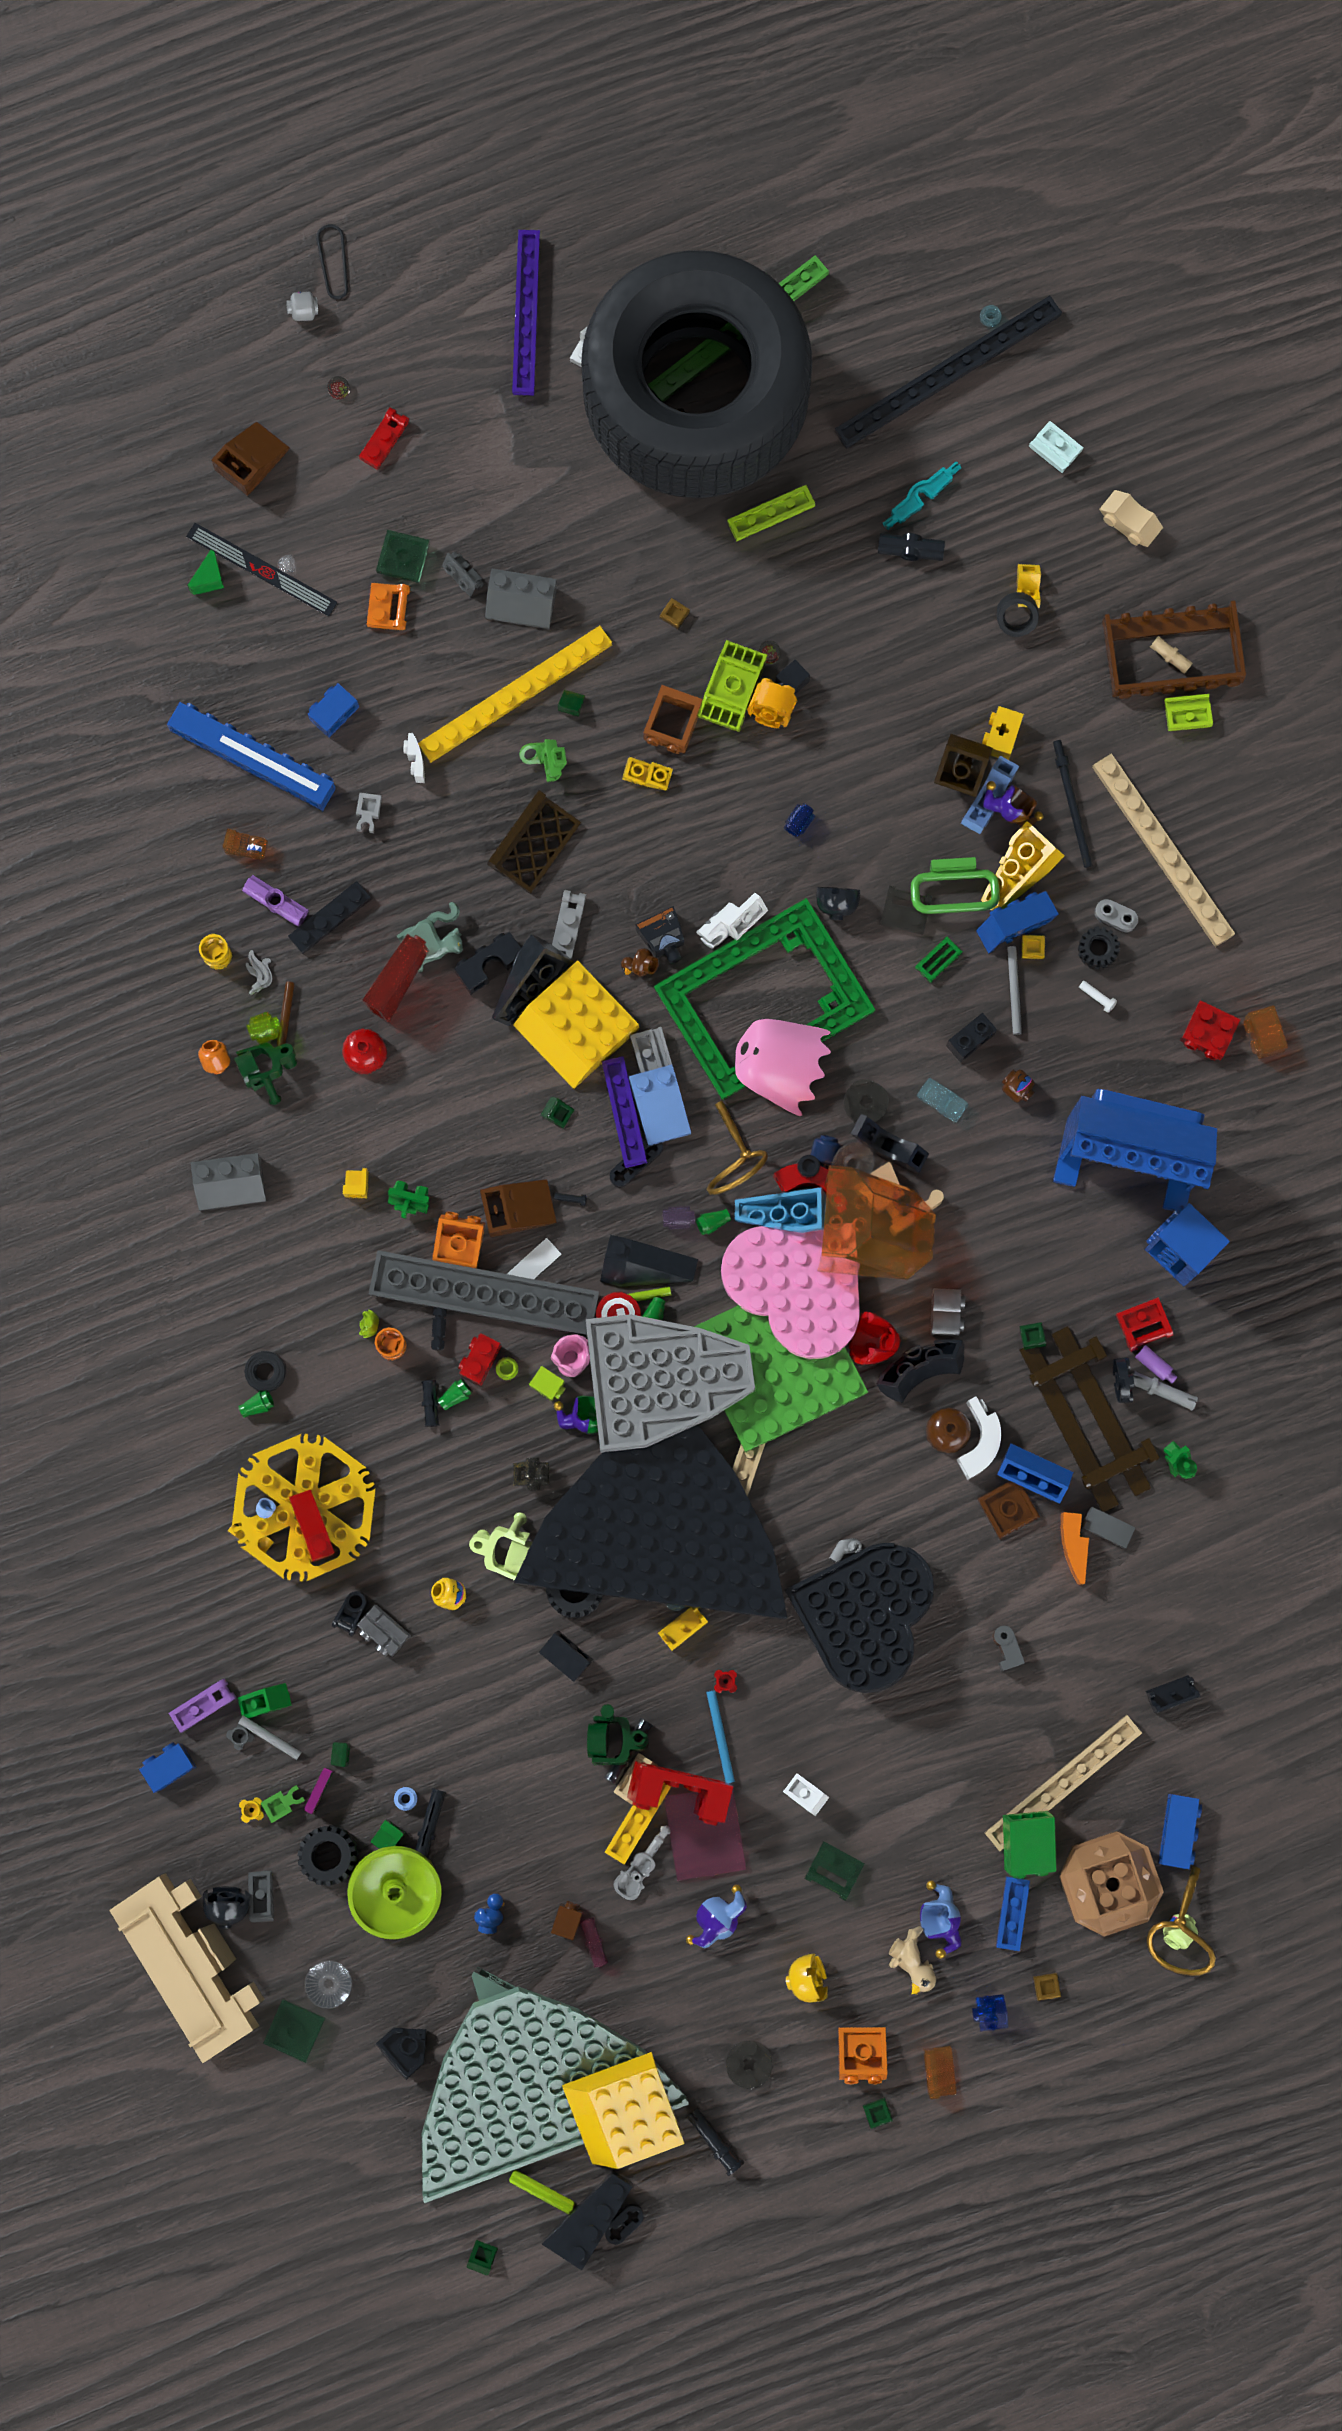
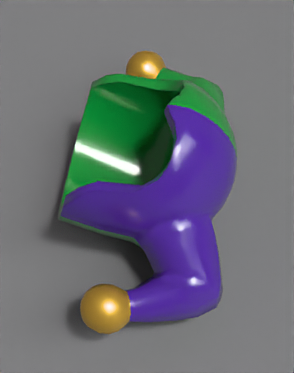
M593 1396L577 1397L574 1402L573 1412L567 1416L562 1410L563 1403L561 1401L554 1403L560 1428L578 1429L586 1434L598 1433L595 1399Z

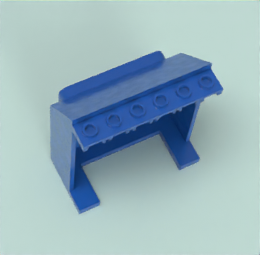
M1097 1089L1092 1098L1081 1096L1067 1118L1053 1182L1075 1187L1082 1158L1097 1163L1102 1162L1113 1167L1117 1166L1118 1168L1135 1170L1134 1172H1141L1142 1174L1147 1173L1159 1178H1168L1162 1209L1176 1211L1180 1205L1184 1208L1187 1206L1190 1191L1195 1185L1201 1186L1204 1189H1209L1214 1165L1216 1164L1217 1128L1203 1125L1205 1115L1196 1111L1113 1091Z

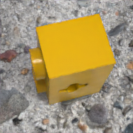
M998 706L997 713L992 712L988 725L992 726L990 733L985 732L982 744L993 748L991 756L998 758L1002 756L1009 760L1024 714ZM1000 730L1004 731L1003 736L999 735Z

